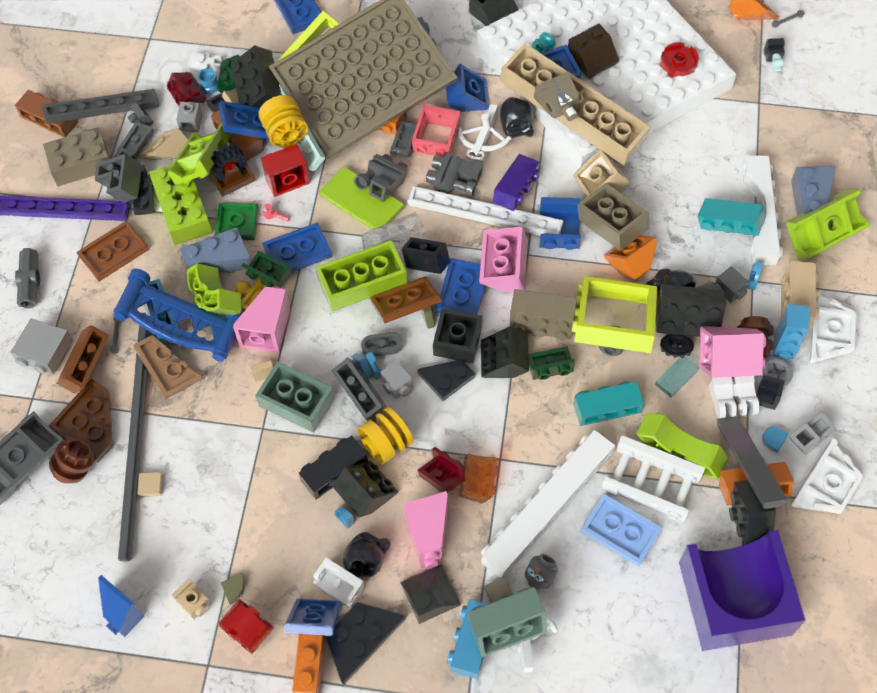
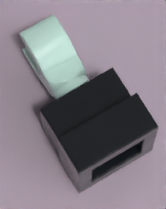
M784 38L767 39L763 52L766 62H772L773 71H781L785 54Z

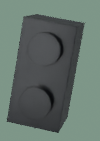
M411 237L401 249L406 268L442 274L450 263L447 246L444 242Z

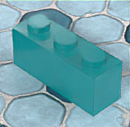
M709 198L704 199L697 216L701 229L759 236L766 218L762 204Z
M625 381L617 386H603L598 390L590 392L588 390L581 391L575 395L573 405L580 426L642 413L644 402L637 381L631 383Z

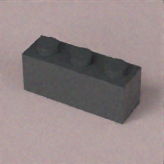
M347 357L331 371L365 420H372L376 423L375 415L378 413L382 414V410L387 408V405L358 364Z

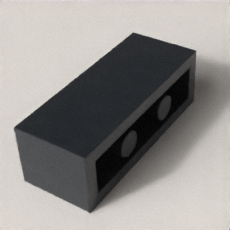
M351 435L347 439H341L336 444V447L330 451H324L313 463L304 465L299 472V477L314 499L317 500L333 488L332 484L345 467L368 462V456Z

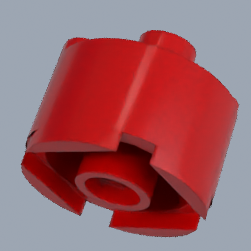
M241 599L235 602L218 623L225 633L234 641L236 640L251 654L258 649L274 629L267 620L259 617L260 613L251 605L248 606Z

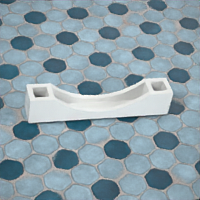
M745 156L742 164L743 183L752 191L759 204L763 205L766 217L759 236L754 237L750 247L752 265L757 261L763 263V265L776 266L778 259L782 257L783 253L782 246H779L781 232L780 229H777L779 215L778 212H775L777 198L773 196L775 181L771 179L773 165L770 164L769 156Z

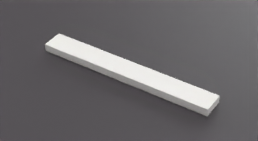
M413 186L407 201L410 206L504 228L523 227L524 232L538 236L540 234H560L564 220L516 209L511 211L499 205Z

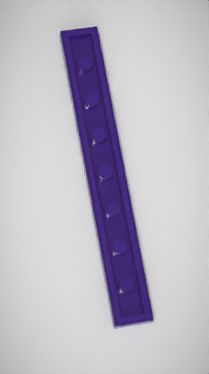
M0 195V215L126 221L130 209L129 201L123 203L112 200Z

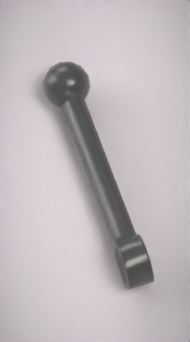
M799 10L797 14L779 21H773L772 27L776 28L779 24L796 17L802 18L805 12Z
M113 317L115 325L113 345L110 347V351L112 354H116L119 351L117 337L120 321Z

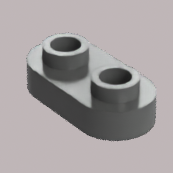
M396 332L369 335L361 342L364 355L373 352L375 357L398 353L403 347L402 337ZM391 343L396 344L395 346H389ZM374 346L375 349L370 350L369 347Z

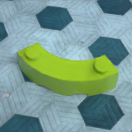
M195 264L187 269L189 291L194 293L195 298L193 301L199 308L225 315L241 313V293L223 289L220 283L218 268Z
M646 413L636 433L646 445L656 447L661 451L704 467L705 470L702 476L719 479L720 471L723 470L728 459L720 445L699 440L685 433L662 413Z

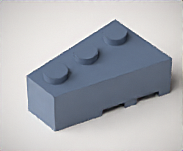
M836 166L796 167L791 184L797 216L801 213L808 214L828 203Z
M237 227L180 248L187 269L195 264L216 267L218 272L228 271V273H235V270H244L241 267L243 263L247 265L251 263L250 256Z

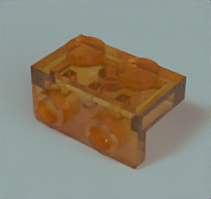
M468 453L465 455L463 473L466 481L460 484L459 497L483 504L491 499L495 493L494 480L498 473L497 458L491 457L487 460Z

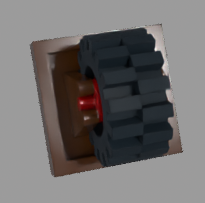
M230 144L229 147L224 145L223 149L219 147V151L213 152L214 155H212L211 159L214 165L208 176L222 197L256 181L254 173L236 145Z

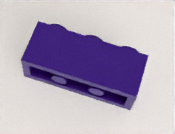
M518 154L495 187L492 203L514 211L518 205L523 203L525 194L531 191L533 182L538 181L541 174L539 170L540 162Z

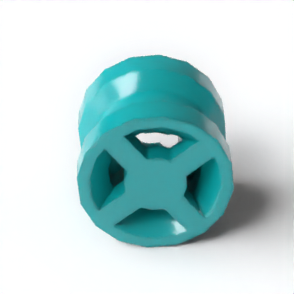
M547 32L540 34L539 39H535L532 43L533 49L539 53L551 50L556 46L555 39Z

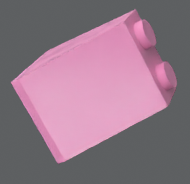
M265 287L237 319L233 328L240 347L280 353L290 314L286 289Z
M700 326L699 367L712 378L762 375V369L765 367L763 348L766 346V338L764 333L757 329Z
M446 491L403 504L405 523L420 569L425 567L426 569H431L442 562L448 515V495Z

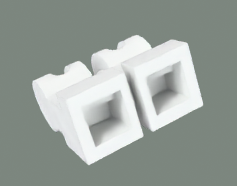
M754 376L733 377V379L732 377L712 378L709 390L718 418L726 417V409L730 417H735L737 413L736 407L740 416L747 415V407L751 415L759 413V401L755 392Z

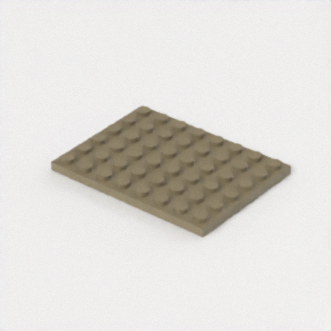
M379 0L269 66L286 95L296 100L308 128L328 159L458 81L456 74L405 0Z

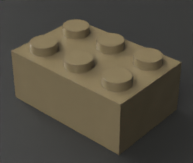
M99 127L43 144L50 172L57 187L94 176L97 163L110 159Z
M607 183L577 204L579 221L620 251L649 229V213Z
M514 289L509 326L538 337L550 336L559 340L570 339L577 298Z

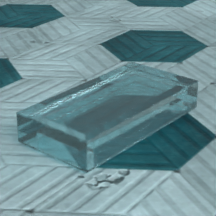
M680 357L656 381L655 385L672 398L698 372L699 367L687 357Z

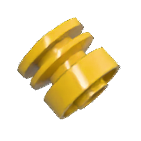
M279 95L266 101L258 112L259 119L266 129L270 142L276 147L281 148L295 145L308 132V125L304 120V116L301 114L296 100L291 96Z
M390 407L382 410V414L378 413L375 415L377 424L372 420H368L357 428L359 437L366 450L382 465L396 456L394 448L402 452L405 450V446L409 447L414 443L406 423Z

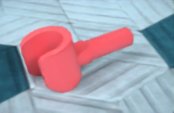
M271 204L264 205L267 211L262 210V214L266 219L275 217L289 221L290 217L275 212Z

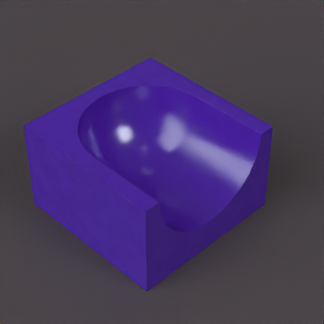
M778 530L769 531L762 538L749 544L726 550L704 551L698 549L697 544L687 545L679 561V566L702 651L792 636L806 621Z

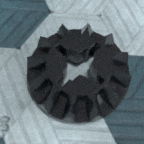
M669 334L660 341L661 352H665L666 356L672 355L674 358H684L685 355L690 356L694 349L693 341L685 335Z

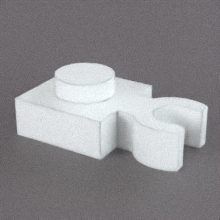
M191 53L190 72H200L205 68L220 71V63L223 61L222 56L215 55L210 57V53Z

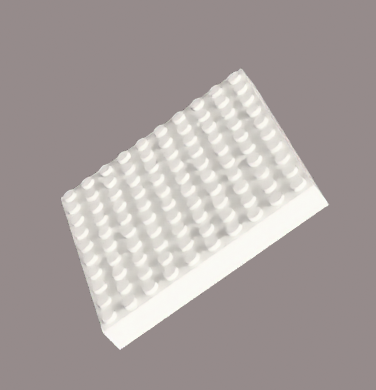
M538 0L477 31L478 48L501 74V68L524 43L532 47L533 41L539 39L540 34L543 32L553 36L556 42L554 48L566 44L568 46V39L600 24L611 36L619 57V63L589 79L581 71L582 76L580 80L649 125V133L732 89L736 73L667 0ZM681 42L685 43L684 46L695 48L699 55L696 71L686 76L674 78L668 76L660 64L661 54L665 47L671 43ZM518 94V96H519L522 100L528 101L527 99H525L524 97H522L521 95ZM528 101L532 105L534 115L578 168L583 166L599 150L589 141Z

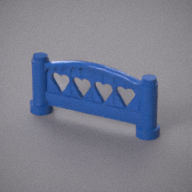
M132 269L128 276L129 282L113 311L114 318L119 321L131 318L149 332L167 341L193 349L210 351L213 354V359L223 362L228 357L236 339L233 326L243 312L224 317L217 313L206 311L203 308H199L198 305L148 285L151 280L149 274L141 269ZM151 301L155 315L148 316L146 313L139 312L138 308ZM168 310H172L174 324H167L166 321H160L157 317ZM191 318L194 331L189 333L185 329H179L177 324ZM211 326L213 340L208 341L205 337H199L197 332Z

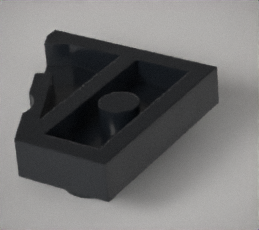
M462 359L417 370V374L442 401H445L475 378V373Z

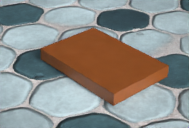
M126 220L76 253L100 282L147 252L149 248Z
M426 276L370 297L372 305L384 324L441 302L440 295Z

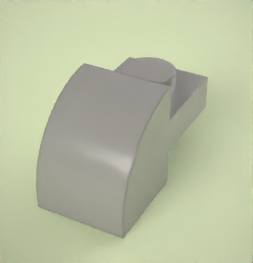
M821 412L789 435V439L805 455L818 447L819 443L835 432L837 428Z

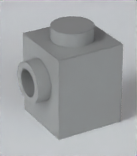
M180 102L176 118L180 131L198 133L202 119L200 104Z
M398 361L380 372L384 390L389 395L392 394L396 399L400 396H406L412 390V377Z

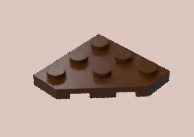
M91 378L85 388L70 401L50 423L49 427L65 440L80 439L90 445L94 454V460L98 463L113 447L110 395L108 389Z

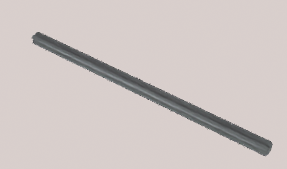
M139 326L138 342L151 336V332L142 326ZM137 353L118 560L121 562L131 561L148 372Z

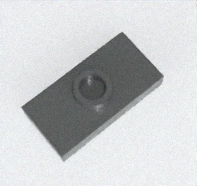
M401 120L390 149L391 154L409 158L412 150V138L417 123Z

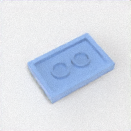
M606 494L602 495L581 528L583 534L640 567L662 530V527Z

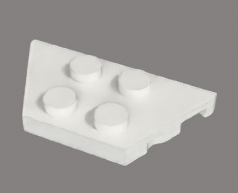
M819 291V298L816 302V307H819V317L817 320H814V326L811 330L810 363L851 353L855 349L856 312L842 306L840 302L834 299L830 301L821 295V291Z
M832 439L791 506L842 513L861 482L863 475L858 468L853 466L849 456L843 454L838 447L836 439Z

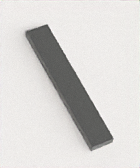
M155 89L44 104L41 106L46 123L133 111L130 106L135 102L144 109L159 107V100Z
M735 416L717 419L719 430L763 508L785 506L787 498L740 418Z

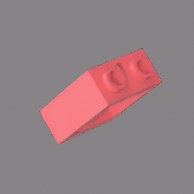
M424 104L412 138L413 151L419 154L442 157L445 156L446 152L451 153L460 126V111ZM431 123L451 127L447 144L423 140L422 136L426 124Z

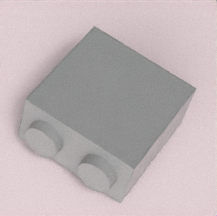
M30 318L10 353L14 357L15 362L22 367L30 366L40 373L54 374L73 339L68 330Z

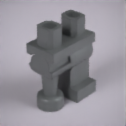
M447 152L444 157L434 155L432 168L439 170L438 172L428 170L426 182L435 185V191L450 193L453 189L465 191L466 196L472 197L482 175L483 161L475 160V162L464 160L459 156H452L451 153Z
M386 153L382 156L375 154L373 160L369 161L367 172L357 175L354 178V183L361 190H365L370 186L369 195L384 202L403 184L408 166L403 162L398 164L392 162L393 159ZM382 190V194H379L376 191Z

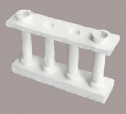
M622 435L617 447L621 457L612 479L605 476L601 488L611 495H620L667 514L673 520L685 521L689 510L683 508L691 484L694 482L699 484L705 468ZM633 457L640 460L642 464L631 487L621 483L620 480L629 458ZM650 466L661 468L663 471L654 495L641 491ZM671 474H676L684 479L674 504L662 499Z

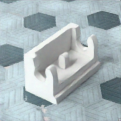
M328 558L323 560V563L313 576L315 578L313 581L315 586L349 608L353 606L365 588L364 582Z

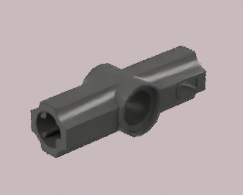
M23 248L19 252V269L15 271V282L18 287L17 304L25 309L33 308L36 305L37 286H40L38 252L31 248Z

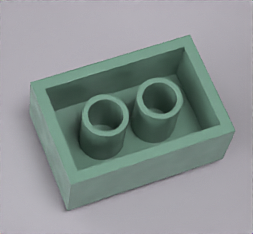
M278 361L255 395L259 407L313 433L335 399L333 387Z
M535 587L521 589L507 598L500 597L491 604L477 606L470 612H467L471 633L481 658L548 632L546 612Z

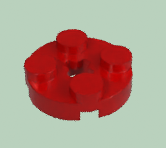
M681 42L667 45L660 58V64L667 72V75L674 78L694 73L699 60V55L695 48L684 46L685 43Z

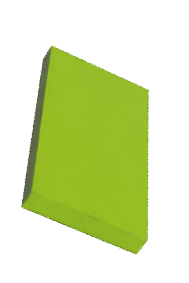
M343 166L319 191L320 196L381 234L404 209V204L392 196H389L384 202L369 195L370 186L365 190L357 188L354 183V178L357 174ZM382 190L376 191L377 193L382 194Z

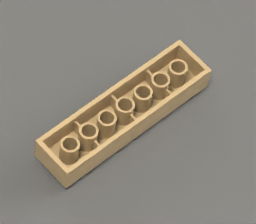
M524 43L501 68L500 82L546 112L534 99L535 86L567 71ZM569 73L579 94L578 107L575 109L578 116L572 121H568L564 115L555 119L622 165H625L646 141L650 126Z

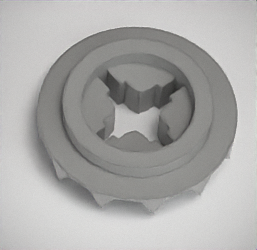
M780 357L766 358L765 367L762 369V375H760L761 378L763 375L776 378L774 374H770L774 367L776 372L780 373L777 379L784 380V386H787L793 377L791 365Z

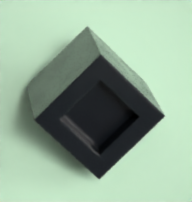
M763 375L756 393L759 406L775 410L781 399L785 381Z

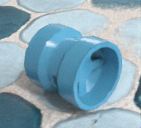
M211 68L202 69L198 73L200 87L205 94H214L217 92L218 87L216 72Z

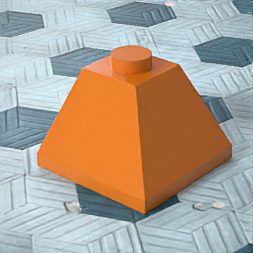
M732 0L728 5V8L732 10L730 14L738 20L740 18L744 20H774L780 17L761 0Z
M640 235L621 251L614 247L603 256L623 277L637 280L643 277L644 273L651 268L657 239L656 237Z

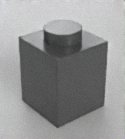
M731 266L717 277L715 284L718 283L721 286L722 290L725 291V299L732 303L736 299L741 300L747 294L746 289L749 281Z

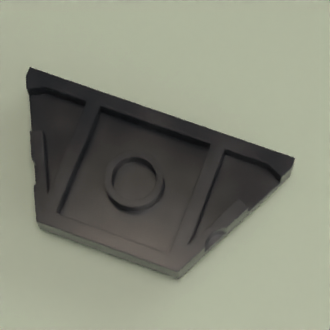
M357 602L336 624L333 635H325L343 685L349 681L406 620L404 615Z

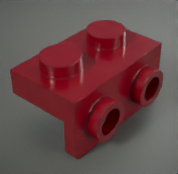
M191 72L171 73L167 82V89L178 106H180V102L205 103L207 96Z
M434 447L431 449L434 458L417 471L422 479L440 492L446 491L448 494L466 481L463 473L464 467L459 460H454L447 452Z

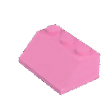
M523 227L483 230L480 284L503 292H514V289L525 290L528 239Z

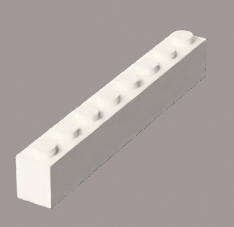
M596 430L590 435L586 434L581 439L579 448L570 451L566 457L567 461L563 465L559 464L553 471V477L549 481L545 480L540 485L539 492L535 497L532 495L524 504L525 508L521 513L517 511L510 520L511 524L507 528L503 527L497 533L496 541L492 545L490 543L487 544L482 550L481 563L499 578L505 577L612 456L615 445Z

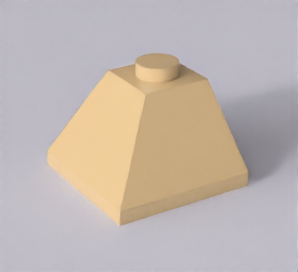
M179 128L165 131L138 156L140 159L174 160L188 139Z
M600 149L573 174V177L587 197L605 183L619 192L630 183L622 169Z

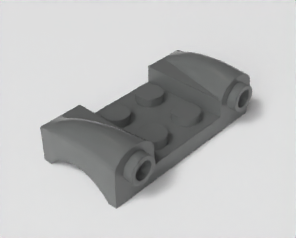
M34 411L26 416L20 424L0 441V505L16 491L15 487L47 458L51 459L57 446L64 441Z

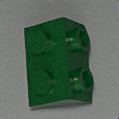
M239 54L221 61L217 91L220 93L236 89L231 63L240 57Z
M259 250L249 265L243 263L241 266L246 271V276L253 280L260 279L261 283L266 287L274 286L281 288L292 271L289 265Z
M568 346L529 354V368L533 380H545L555 375L566 376L574 371L575 362L574 359H571Z

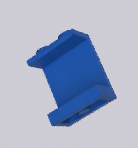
M541 197L540 215L564 220L560 234H540L539 248L579 249L581 235H579L577 204L580 203V198Z

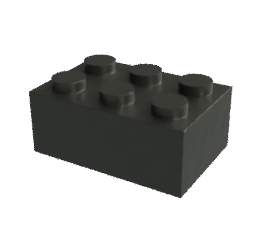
M254 45L231 63L239 104L261 108L269 99L281 95L279 82L269 68L270 65L274 64L271 50Z
M661 285L656 314V333L700 337V326L722 327L726 308L725 291Z

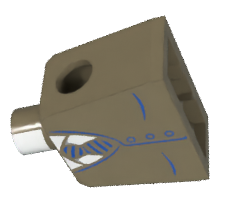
M568 71L535 86L534 99L552 118L564 115L568 121H572L578 116L575 109L578 107L579 94Z

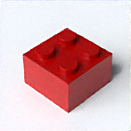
M297 144L260 157L266 182L274 197L310 184L306 160Z

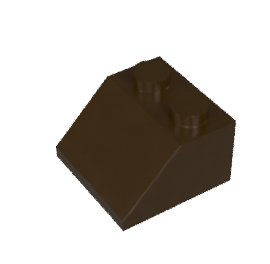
M600 24L568 39V48L579 69L588 79L619 63V57L611 36Z

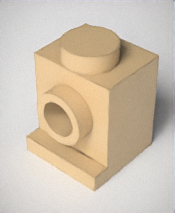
M190 579L172 594L175 601L193 620L204 615L211 604L209 599ZM195 596V600H194V601L188 602L189 600H191V599Z

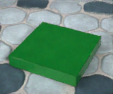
M219 203L215 235L237 227L242 240H255L258 204Z

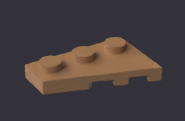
M153 335L134 344V349L165 399L202 380L203 377L200 374L194 372L188 367V364L176 357L169 348Z

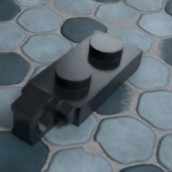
M142 165L138 198L133 200L135 216L155 213L154 186L150 174L147 175L145 165Z

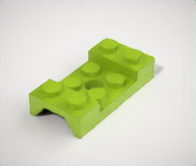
M222 123L215 133L204 137L197 133H193L167 171L175 185L180 183L187 184L194 178H204L210 174V170L214 165L211 159L212 153L216 148H223L224 145H227L231 137V133L224 132Z
M849 188L834 196L835 200L808 214L801 213L786 221L796 258L807 260L870 226L869 222L860 214L856 199L861 194L860 189ZM832 219L833 225L831 229H829L828 223Z

